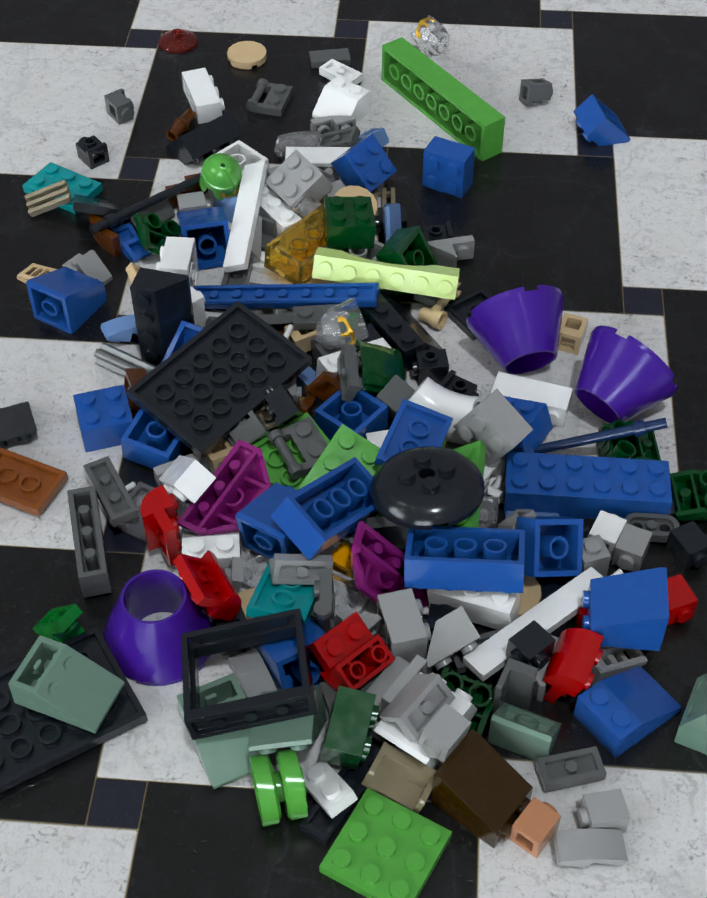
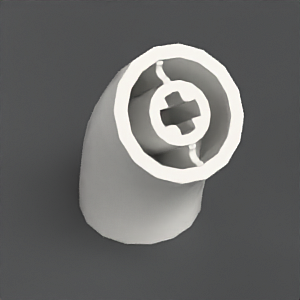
M429 377L416 388L413 395L408 399L411 402L452 417L453 421L446 435L447 441L467 445L468 443L459 436L453 426L483 401L479 396H469L448 390Z

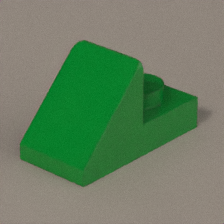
M76 604L52 608L32 629L41 636L62 643L85 632L76 620L83 611Z

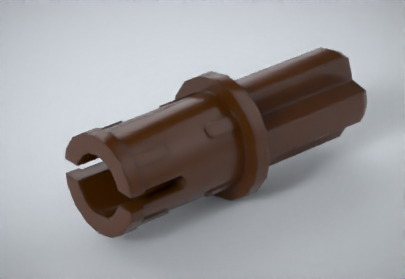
M187 109L181 117L174 120L173 126L166 132L168 140L173 142L189 130V126L196 118L195 111Z

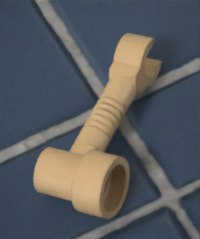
M457 290L455 298L459 297L462 291ZM440 298L431 309L422 307L418 319L430 324L432 328L442 330L448 318L447 312L443 311V309L451 299Z

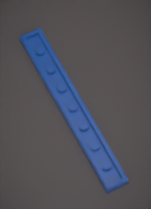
M379 283L201 285L193 287L196 291H200L203 294L205 309H228L237 301L248 309L293 308L295 306L342 304V307H377L380 291Z

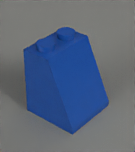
M222 206L177 212L180 237L195 238L198 269L223 266L230 233L228 219Z
M68 267L34 277L26 282L34 318L70 334H73L107 301L104 282Z
M276 482L236 514L235 517L243 547L267 559L274 558V553H302L271 518L284 499L297 491L291 486L285 487Z
M659 567L590 579L588 591L583 590L582 608H587V615H583L582 628L604 636L601 643L603 647L660 651L669 621L667 568Z
M309 616L305 625L308 645L325 633ZM296 637L253 646L260 653L277 690L302 686ZM309 648L313 685H319L320 682L325 681L320 675L324 669Z

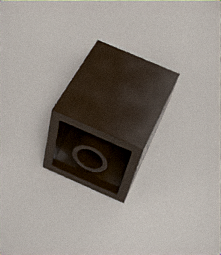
M471 729L434 773L432 805L489 846L495 848L500 840L505 842L510 837L512 825L531 801L533 787L478 732Z

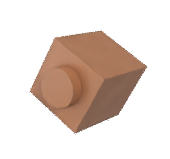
M534 797L512 825L510 840L537 859L553 837V833L558 830L561 815L557 813V810L551 804L541 802Z

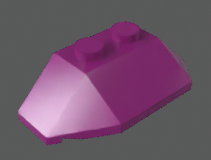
M242 440L236 442L215 470L213 475L216 479L195 503H190L178 519V526L199 536L239 532L236 514L271 487L262 450Z
M364 521L358 522L351 550V571L356 589L376 604L377 595L409 589L405 588L404 583L405 554ZM412 588L415 599H420L422 607L428 606L427 589Z

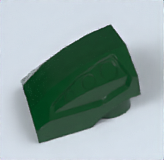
M137 212L133 216L141 245L151 254L160 256V248L165 245L166 237H180L179 225L174 220L168 219L163 223L159 216L153 212H148L146 215Z
M357 339L354 345L357 353L356 356H359L360 360L358 374L362 378L361 390L377 396L395 375L404 380L401 351L381 345L365 343Z
M615 420L611 424L603 423L599 431L632 425L634 421L624 422ZM654 431L646 432L647 435L636 437V435L596 444L598 457L661 460Z
M693 469L670 473L672 501L677 520L707 521V469L704 471Z
M444 666L440 676L447 681L446 685L454 693L459 688L473 697L471 703L477 708L470 721L472 723L468 733L473 729L483 737L493 710L496 685L493 687V685H487L480 682V680L470 679L467 675L462 676Z

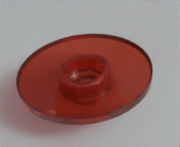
M173 29L162 34L159 37L158 43L160 48L166 52L184 53L192 50L197 45L198 40L197 36L189 30Z

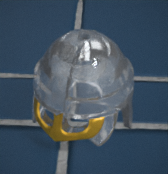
M428 15V18L419 21L416 31L411 32L412 39L417 43V45L413 46L427 57L439 56L449 46V35L442 23ZM423 27L426 28V29L424 30V32L421 34V33H420L421 28H423Z
M354 297L336 306L327 308L316 325L317 342L331 348H340L342 350L345 344L354 345L357 339L364 340L369 337L365 321Z

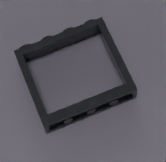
M300 608L181 634L184 722L192 740L317 714L307 631ZM296 637L302 686L200 708L199 657Z

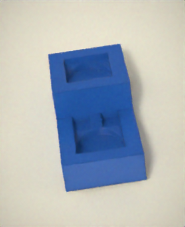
M130 222L111 230L119 235L121 251L131 262L135 263L152 255L142 247L138 234Z

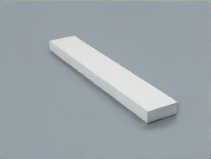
M265 161L244 165L223 269L226 273L248 269L268 168Z
M588 568L477 648L463 656V663L481 681H485L506 665L508 659L505 655L509 638L534 620L549 634L574 617L577 614L578 608L582 607L583 590L588 591L590 579L603 576L594 568Z

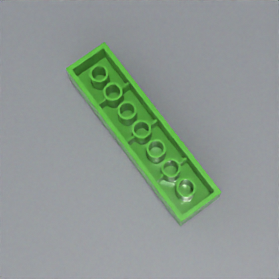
M403 37L382 45L383 82L458 143L474 147L475 156L479 160L485 161L502 153L505 116Z

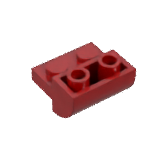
M161 485L151 490L143 498L140 511L149 551L160 547L169 565L173 567L175 566L173 561L180 554L179 551H182L179 534L180 526L177 524L179 515L175 511L179 509L174 494H168L165 487Z
M209 550L201 558L180 553L173 562L179 571L180 579L190 591L193 602L198 606L204 607L205 612L214 619L232 621L241 608V598L216 555Z
M357 611L308 645L324 669L320 675L336 691L339 685L357 690L396 660L379 634L376 636L371 634Z
M569 628L561 632L542 681L548 683L543 697L544 700L554 704L560 696L565 697L569 694L576 697L582 689L587 690L590 687L595 676L591 672L592 667L598 664L604 651L600 648L604 636L584 628Z

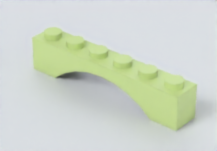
M318 247L314 255L312 278L342 283H379L380 289L455 300L460 269L440 265L412 266L384 263L361 258L342 250Z

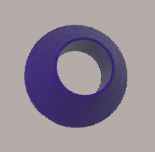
M537 285L538 290L525 291L524 287L497 294L481 302L471 310V318L467 317L466 319L469 330L504 372L508 374L532 372L549 365L557 358L564 307L563 292L559 288L549 285Z
M597 326L590 333L575 388L577 398L588 410L610 424L615 420L626 422L667 400L677 392L678 384L674 385L672 379L675 377L673 372L651 349L630 335L625 339L615 334L617 332L616 328Z
M154 569L135 575L125 584L106 620L102 636L125 676L136 680V683L141 685L166 686L183 681L181 634L214 627L215 622L214 618L205 612L204 607L198 606L193 602L186 584L177 575L166 570ZM154 613H173L171 616L158 621L142 620ZM210 655L198 658L199 671L205 666L204 663Z

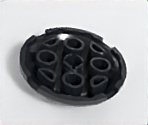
M422 446L403 450L384 461L372 478L370 492L376 510L389 521L406 528L432 530L431 525L448 523V526H453L470 517L483 501L485 484L480 470L469 458L451 449Z

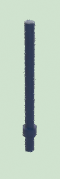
M666 418L644 422V419L638 420L628 426L539 444L534 453L546 454L636 435V437L647 435L646 432L668 428Z

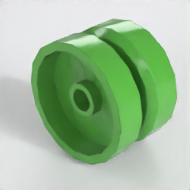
M290 747L278 750L275 756L277 768L275 772H273L271 760L267 754L249 756L254 790L263 827L279 824L282 817L280 802L284 803L287 817L291 821L308 817L306 786L296 751L290 750Z

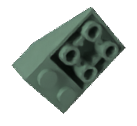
M39 635L8 685L16 704L96 734L124 687L125 681L68 645Z
M234 673L199 686L200 708L246 698ZM182 693L177 695L180 716L184 722ZM251 728L192 740L213 790L252 774L249 756L259 754V750L249 751L248 749Z
M707 673L696 679L674 740L678 744L706 755Z
M313 685L317 714L251 728L248 744L249 751L259 750V754H271L277 752L278 748L290 747L292 751L309 748V744L314 742L327 721L322 685ZM280 690L264 691V692H261L260 695L266 694V693H271V692H276V691H280Z

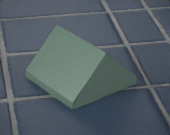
M504 702L492 715L488 743L536 761L537 758L550 756L562 723Z

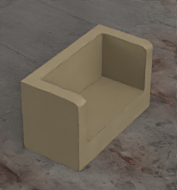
M384 741L361 784L418 814L433 789L434 773L436 770Z

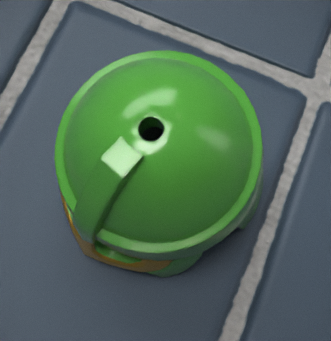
M216 153L209 156L204 161L199 178L201 190L205 192L208 188L213 191L214 196L219 200L237 196L242 178L241 167L238 161L224 153Z

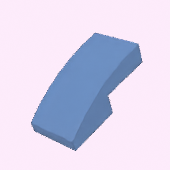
M134 314L118 317L101 324V330L107 341L120 343L121 341L130 342L132 334L138 335Z

